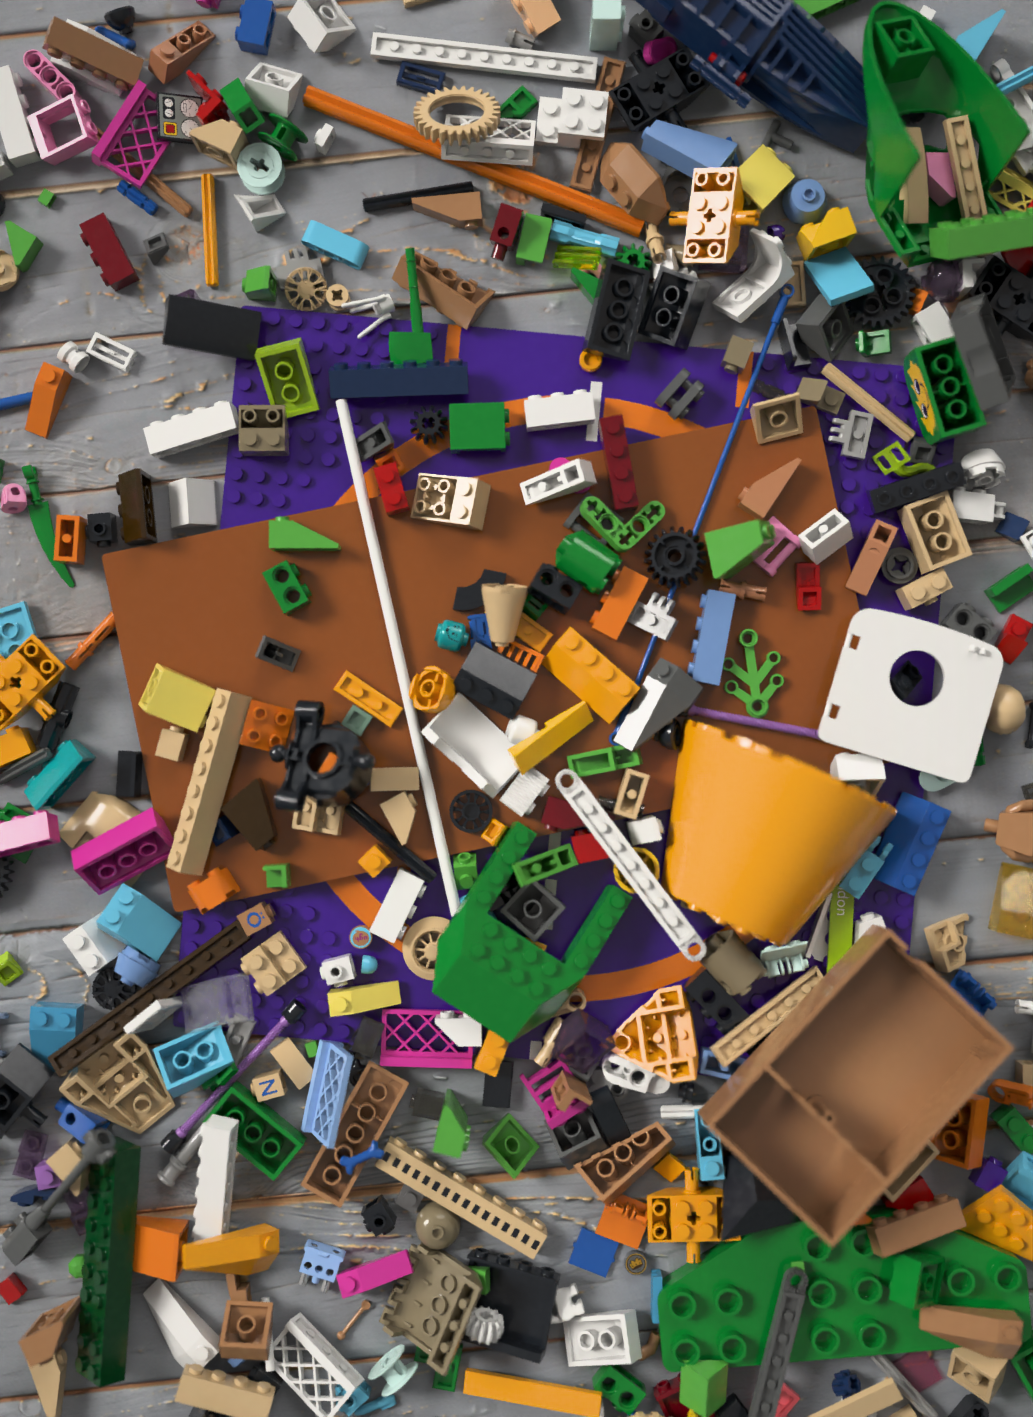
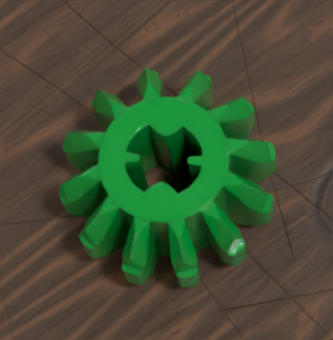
M634 243L631 244L630 250L624 245L622 253L617 252L615 256L617 261L629 264V262L631 264L632 261H635L636 265L634 264V266L650 271L648 268L652 266V261L648 260L650 253H643V246H640L638 250L635 249Z

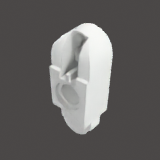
M612 1051L608 1052L602 1059L603 1074L613 1084L642 1093L650 1092L657 1095L666 1092L670 1087V1081ZM611 1063L617 1064L619 1067L613 1069ZM636 1071L643 1072L642 1077L638 1079L633 1078L632 1075Z

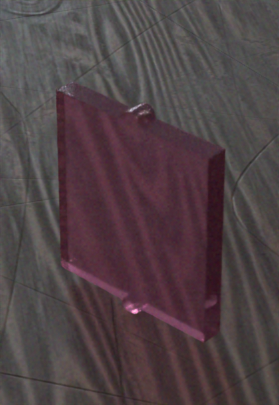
M926 1351L908 1352L892 1362L919 1393L942 1379L934 1365V1359L930 1358Z

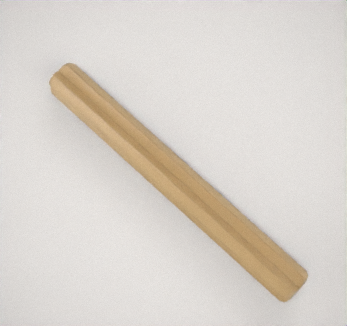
M828 363L823 368L821 373L868 412L874 414L879 421L905 442H909L914 437L915 431L832 363Z

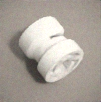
M72 341L65 343L57 354V358L61 362L69 364V369L75 374L81 372L90 361V356L84 351L80 352L78 346Z

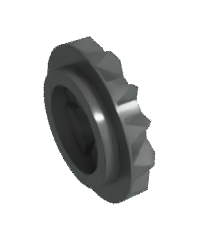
M902 547L889 550L881 565L883 576L889 582L896 584L909 582L914 578L918 570V562L915 555L910 550ZM895 560H897L898 563L907 561L902 566V572L900 570H891L896 565L894 562Z

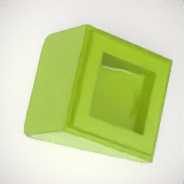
M8 951L0 956V983L7 986L23 974V970Z

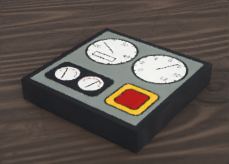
M156 92L157 140L194 144L189 133L192 129L202 126L196 113L203 103V97Z

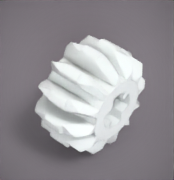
M482 1305L479 1308L475 1307L465 1334L470 1336L471 1341L476 1340L479 1344L486 1343L489 1345L490 1342L497 1343L504 1330L503 1315L498 1314V1310H492L490 1307L484 1308Z

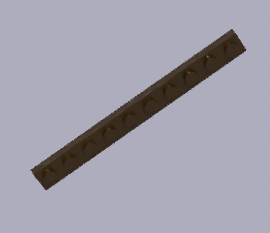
M239 920L234 921L47 1057L58 1077L65 1076L124 1033L123 1027L156 1000L172 998L252 939L251 936L247 937Z

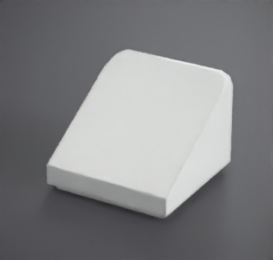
M673 248L664 250L667 258L663 260V263L656 264L652 261L654 279L657 277L660 266L675 271L679 270Z

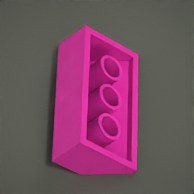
M151 807L73 849L71 856L74 871L98 895H101L168 859L174 838L165 821Z

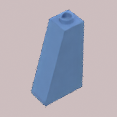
M657 119L651 127L647 126L641 136L643 140L641 150L691 178H693L694 168L729 167L738 146L733 141Z

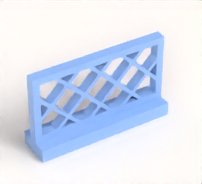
M320 1039L301 1130L312 1133L325 1147L334 1149L353 1056L343 1049L344 1044L342 1042Z

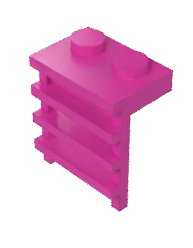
M558 1051L554 1053L557 1059L547 1065L546 1068H542L528 1078L523 1073L519 1075L543 1111L546 1122L551 1130L555 1127L563 1126L569 1118L583 1113L590 1106L574 1097L567 1110L563 1112L556 1107L552 1093L540 1099L539 1095L552 1087L560 1073L535 1089L531 1086L560 1066L564 1068V1071L574 1076Z

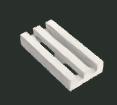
M97 332L94 333L86 350L87 354L126 373H129V367L133 364V359L138 354L136 351ZM99 339L128 353V357L96 343ZM95 347L105 353H108L124 361L125 364L122 365L102 354H99L93 351V348Z

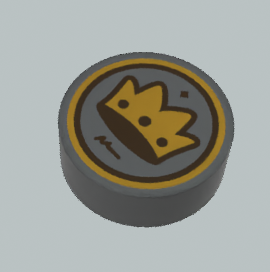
M631 1250L624 1258L625 1268L631 1275H641L646 1271L648 1263L642 1251Z

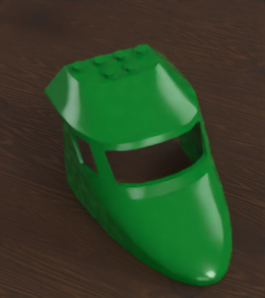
M881 1L869 13L864 28L862 47L863 80L868 121L865 190L868 203L878 224L899 258L910 268L941 260V258L930 257L929 228L937 227V223L942 221L960 222L961 213L957 193L956 198L945 206H939L929 197L928 223L905 224L903 222L904 200H899L900 190L920 161L921 154L899 116L909 113L930 112L944 115L949 119L968 115L972 137L979 143L978 168L987 214L996 213L997 215L1003 213L988 191L1029 136L1030 129L981 66L942 28L918 11L901 3ZM947 143L945 149L924 145L925 153H948Z

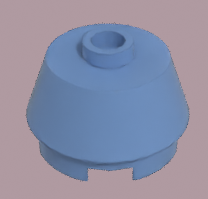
M812 179L793 182L787 187L782 198L784 213L795 224H808L818 221L824 215L827 208V196L822 185Z
M126 945L122 952L118 953L114 971L122 976L120 980L132 987L135 983L144 988L158 976L157 973L161 965Z

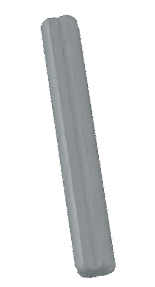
M885 1355L870 1356L888 1378H893L898 1389L924 1417H938V1413Z

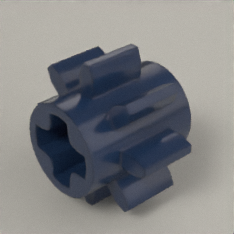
M849 1369L841 1370L840 1373L834 1374L835 1378L832 1381V1389L836 1397L842 1396V1399H846L860 1391V1380L856 1374L850 1375Z

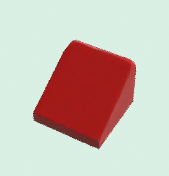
M14 1272L0 1282V1295L8 1305L19 1299L28 1290Z

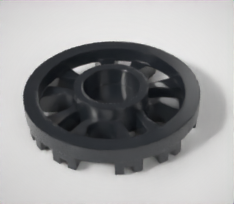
M465 790L457 794L452 800L450 818L459 830L467 833L479 832L491 821L493 814L492 804L484 793L477 790ZM470 793L475 794L474 802H470ZM466 794L468 802L462 803L459 798ZM479 795L485 799V802L480 805L476 803ZM455 802L463 805V808L460 809L455 807ZM488 805L489 809L480 811V807ZM453 811H461L462 816L455 819ZM481 813L489 814L486 821L480 818L479 815ZM463 817L467 819L462 826L458 824ZM477 818L482 824V826L478 827L476 822L474 821ZM468 821L473 822L474 829L466 828Z
M115 967L104 969L93 981V998L104 1009H115L117 1007L115 1004L116 998L120 999L121 1003L126 1001L121 994L130 998L136 993L135 983L131 987V992H127L124 990V986L127 984H123L120 980L122 976L119 979H115ZM106 972H109V974H110V977H111V980H110V981H109V978H108ZM102 977L106 984L98 983L99 979ZM104 987V991H97V988ZM100 994L106 995V999L104 1001L100 999ZM109 998H112L111 1004L108 1005Z

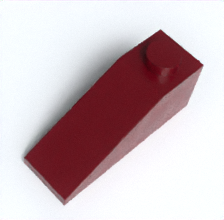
M548 795L541 818V823L545 824L544 828L557 832L558 828L568 829L586 826L567 800ZM606 813L612 821L615 820V815Z

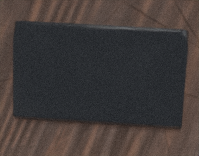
M502 1060L496 1077L485 1073L483 1106L510 1108L514 1062Z

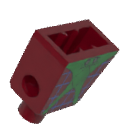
M501 202L490 236V242L494 245L491 258L503 262L507 250L514 251L525 219L523 210ZM509 234L506 239H501V235Z

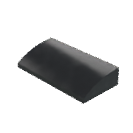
M611 258L603 262L582 351L606 358L630 361L651 271Z
M169 294L165 305L162 345L254 361L262 312Z

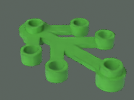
M745 629L739 634L738 640L745 650L747 672L736 665L735 661L730 657L724 658V662L726 660L731 661V668H725L723 663L722 669L730 671L750 686L751 696L740 689L738 683L734 680L727 681L724 684V690L726 693L733 694L746 704V711L751 717L761 718L767 714L769 710L768 700L775 690L783 685L784 678L780 674H773L769 678V685L761 694L759 685L772 667L780 662L781 656L777 651L769 652L766 655V661L757 672L754 645L758 641V635L753 629ZM745 634L751 636L749 643H746L743 639ZM771 654L777 656L776 662L770 661L769 657ZM775 676L780 678L779 685L773 683ZM729 683H733L735 685L734 691H729L727 689V685ZM755 702L761 705L759 711H755L753 708Z

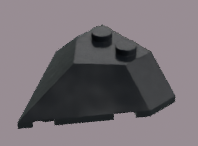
M730 1150L725 1156L724 1162L726 1171L725 1179L723 1180L721 1215L723 1224L722 1232H720V1242L797 1222L800 1216Z

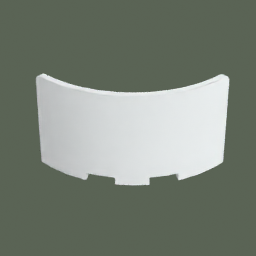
M460 692L455 695L452 703L445 710L439 712L421 731L435 747L451 761L455 762L492 799L519 771L507 750L515 744L510 743L508 737Z

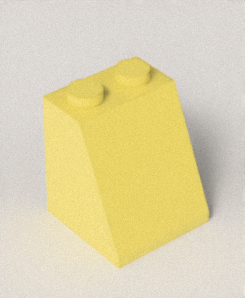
M764 144L739 167L744 194L743 211L759 210L761 214L795 178L791 167L786 163H782L777 158L775 151Z
M157 663L138 705L149 714L197 733L198 729L202 728L206 722L207 716L205 714L208 707H212L216 690Z

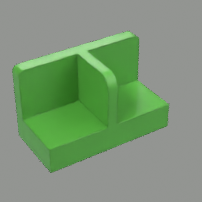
M526 213L516 254V264L525 266L526 261L538 264L543 263L552 225L551 218Z

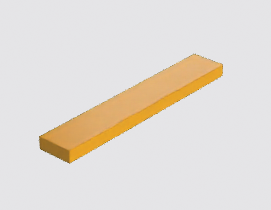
M468 1367L465 1371L463 1394L587 1417H600L602 1392Z

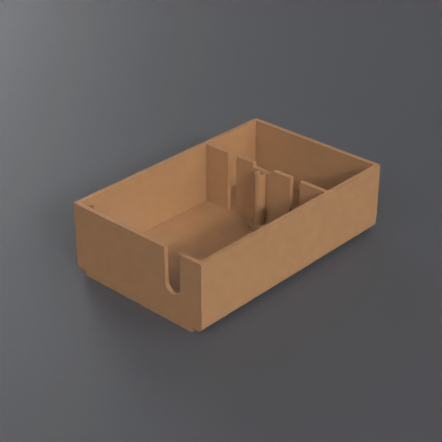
M874 924L697 1112L705 1125L831 1247L838 1242L1015 1049L924 961L908 955L905 951L909 947L890 929Z

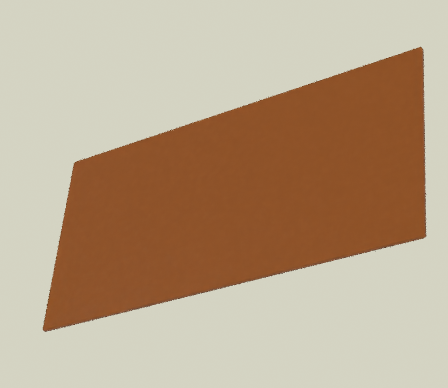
M814 406L801 408L803 433L762 444L757 442L752 419L740 421L697 533L700 537L699 542H704L705 544L702 550L707 552V556L701 559L706 560L707 564L704 566L699 565L704 572L703 574L695 573L698 578L697 581H694L691 577L688 579L690 582L689 586H686L683 581L681 582V588H676L672 599L675 601V606L669 616L679 622L668 642L659 637L657 638L640 682V689L647 675L660 658L680 667L685 673H687L689 662H693L694 653H691L693 639L697 640L698 637L695 625L697 617L702 615L703 608H699L701 595L706 594L708 589L719 591V587L729 588L721 586V579H714L704 533L757 520L738 507L741 501L738 499V496L744 487L749 489L756 481L794 459L800 458L801 462L762 520L768 521L774 516L798 537V535L833 509L838 511L817 409ZM733 423L628 444L639 506L637 510L617 513L624 518L622 523L624 525L627 524L651 501H659L665 507L664 517L629 551L620 553L608 542L605 545L620 556L619 558L622 562L617 568L621 571L623 566H626L649 578L637 601L647 605L654 592L660 594L659 599L661 596H668L670 588L667 587V581L661 586L658 583L659 578L653 580L651 577L653 573H648L647 567L650 565L646 564L644 560L650 556L645 554V550H652L648 542L656 543L654 535L657 534L659 537H662V529L670 533L671 526H674L676 532H678L680 527H684L685 533L689 529L693 530ZM603 450L565 457L570 462L576 459L591 461L597 483L590 486L587 492L600 499L613 510ZM553 460L470 477L491 485L482 530L466 529L410 518L416 489L405 491L410 511L389 517L381 496L369 498L410 683L414 676L425 671L423 668L427 666L440 668L455 680L471 651L470 640L473 639L471 638L469 621L471 620H467V617L469 615L484 614L485 607L483 605L468 611L453 610L457 587H467L475 584L481 578L484 569L507 573L503 585L508 583L528 587L543 562L556 567V549L566 535L575 533L572 529L565 528L563 524L586 493H570L526 506L520 483L548 472ZM358 501L284 516L338 543L341 546V551H272L269 549V520L106 553L102 556L154 810L165 821L173 838L180 820L181 810L199 753L206 722L196 733L149 714L138 705L157 663L206 684L215 690L220 688L252 697V700L295 710L298 700L323 702L325 706L323 725L339 721L340 725L343 726L341 723L353 704L356 705L334 690V687L346 670L404 708ZM656 509L651 510L646 518L649 520L658 511ZM578 516L575 521L601 540L602 536L589 522ZM633 522V528L637 532L644 531V526L641 522ZM628 533L619 543L621 545L626 544L631 535ZM783 538L764 560L770 564L789 542ZM843 545L820 562L821 610H797L795 562H813L803 553L801 547L799 549L796 548L778 567L777 573L773 577L768 576L754 562H751L731 579H727L728 581L739 583L747 581V584L767 587L766 593L756 592L757 594L766 595L764 602L750 598L739 599V596H736L724 657L732 658L736 665L747 672L745 650L738 640L739 634L745 629H753L758 635V641L754 645L757 672L766 661V655L769 652L777 651L780 654V662L772 667L760 683V694L769 685V678L773 674L782 675L784 683L769 698V710L760 720L765 719L766 721L786 723L792 726L819 729L841 651L847 637L850 621L860 611L856 592L845 588L851 574L846 545ZM674 553L670 557V561L678 562L681 559V554ZM285 560L289 561L290 564H296L301 573L298 576L301 584L306 583L312 594L309 597L312 603L288 616L283 613L262 574ZM282 571L278 575V580L281 583L286 582L289 578L288 571ZM608 574L606 577L609 580L599 595L595 592L592 594L582 587L571 609L565 615L548 606L535 621L553 634L540 652L545 655L543 660L562 635L572 627L633 682H635L653 635L627 621L616 641L591 629L593 623L589 621L595 610H601L604 604L600 602L606 589L611 591L614 585L611 582L612 577ZM562 589L561 594L564 597H569L568 591ZM293 591L289 595V600L291 603H296L300 599V593ZM446 619L463 623L466 627L465 633H469L466 647L461 646L458 652L441 649L438 647L437 641H434L438 624H442ZM745 634L743 637L744 641L749 643L751 636ZM853 635L849 648L857 650L860 637ZM263 636L301 650L293 672L255 657ZM515 636L514 641L533 649ZM491 641L492 649L497 650L498 646H495V642ZM510 644L508 647H505L503 655H507L511 647ZM515 647L510 659H515L519 651L518 648ZM523 651L518 663L522 665L528 653ZM771 654L769 657L770 661L776 662L777 656ZM531 656L526 667L531 668L536 657ZM726 660L724 662V667L730 669L732 663L731 661ZM540 664L536 672L538 674L515 717L522 715L537 721L538 730L546 728L544 723L582 702L578 696ZM722 669L719 686L698 683L704 688V691L694 703L696 707L711 709V711L717 710L731 714L734 713L737 716L751 717L746 711V704L735 695L728 694L724 690V684L729 680H734L738 683L740 689L751 696L750 686L730 671ZM775 676L773 683L779 685L780 678ZM729 683L727 685V689L729 691H734L735 685L733 683ZM461 693L505 734L510 721L509 718ZM755 702L753 705L755 711L761 709V705L758 702ZM832 704L829 714L830 718L836 719L840 706ZM588 706L594 721L533 767L549 779L547 784L550 787L543 797L538 795L533 801L536 806L529 815L524 813L522 817L499 800L520 773L519 771L492 799L455 762L451 761L422 734L449 855L493 846L481 837L485 828L479 832L467 833L459 830L453 824L450 818L451 802L457 794L465 790H477L484 793L492 804L493 818L509 827L513 822L518 821L537 834L536 837L586 827L558 828L556 832L544 828L545 824L541 823V818L548 795L566 800L557 788L555 778L561 770L569 769L567 756L614 746L610 744L609 736L614 732L620 714L609 725ZM208 707L205 715L207 716V719L209 717L211 707ZM416 708L421 731L438 713L430 714ZM403 709L391 728L373 716L362 736L354 733L365 743L370 753L374 756L375 765L373 768L418 767L405 709ZM295 712L286 741V748L290 741L294 740L296 731ZM696 714L693 716L688 715L687 717H675L680 723L681 730L684 719H690L697 723L700 722L725 731V738L729 740L731 736L746 739L830 775V765L835 755L843 752L861 754L826 743L818 738L763 729L757 726L754 727V725L748 726L731 721L728 722V720L722 721V719L705 718V716H696ZM173 725L184 728L183 733L190 734L183 761H174L155 755L162 728L170 729V726ZM615 734V735L612 736V742H613V743H615V742H614V739H615V737H616L617 734ZM652 738L640 747L643 764L627 767L628 769L650 775L638 816L671 809L679 748L677 750H669L663 747L659 741H654V738ZM241 744L238 746L221 807L253 780L260 778L264 784L278 834L273 838L275 843L265 851L263 848L256 851L241 833L217 847L212 841L202 876L179 873L166 867L168 859L164 860L172 903L176 912L198 908L189 895L187 886L198 879L200 882H203L208 878L207 873L216 867H219L220 870L227 867L241 891L222 902L224 903L367 873L357 861L376 843L392 859L384 869L405 865V863L345 811L341 835L293 829L294 812L277 810L274 803L276 792L285 780L287 770L285 769L284 761L274 762L269 756V751ZM322 745L312 753L310 767L313 772H319L328 754L336 751L335 747ZM883 760V764L889 763V761ZM625 768L579 777L606 813L615 815V820L628 818L614 813ZM564 774L560 779V783L563 787L568 788L573 785L574 779H571L570 774ZM419 775V790L407 791L408 794H413L418 805L415 806L417 812L408 842L404 846L424 861L438 858ZM368 785L351 802L358 805L399 841L380 804L404 791L370 792ZM470 793V802H474V793ZM466 794L459 798L462 803L468 802ZM480 795L476 800L478 805L485 802V799ZM455 802V807L460 809L463 808V805ZM488 805L480 807V811L489 809ZM220 810L218 818L225 815L222 810ZM453 811L455 819L462 816L461 811ZM481 813L479 816L482 820L486 821L489 814ZM463 817L458 824L462 826L467 819ZM478 818L474 820L478 827L482 826ZM468 821L466 828L474 829L473 822ZM274 863H290L291 886L288 888H267L266 871H263V866Z

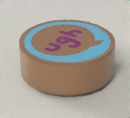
M358 925L350 932V943L358 949L366 948L372 942L373 933L369 932V927Z

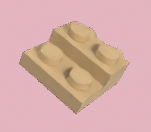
M281 930L241 958L243 963L240 964L244 973L247 976L251 974L256 980L254 983L256 990L261 995L265 993L266 996L272 994L307 968Z

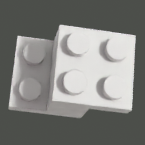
M563 87L562 99L540 96L535 145L580 149L581 139L604 141L609 92Z

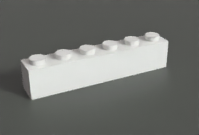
M212 1114L207 1122H204L201 1126L200 1136H202V1144L198 1152L201 1161L197 1170L199 1184L195 1191L197 1205L193 1213V1217L196 1218L192 1230L194 1242L229 1233L239 1120Z

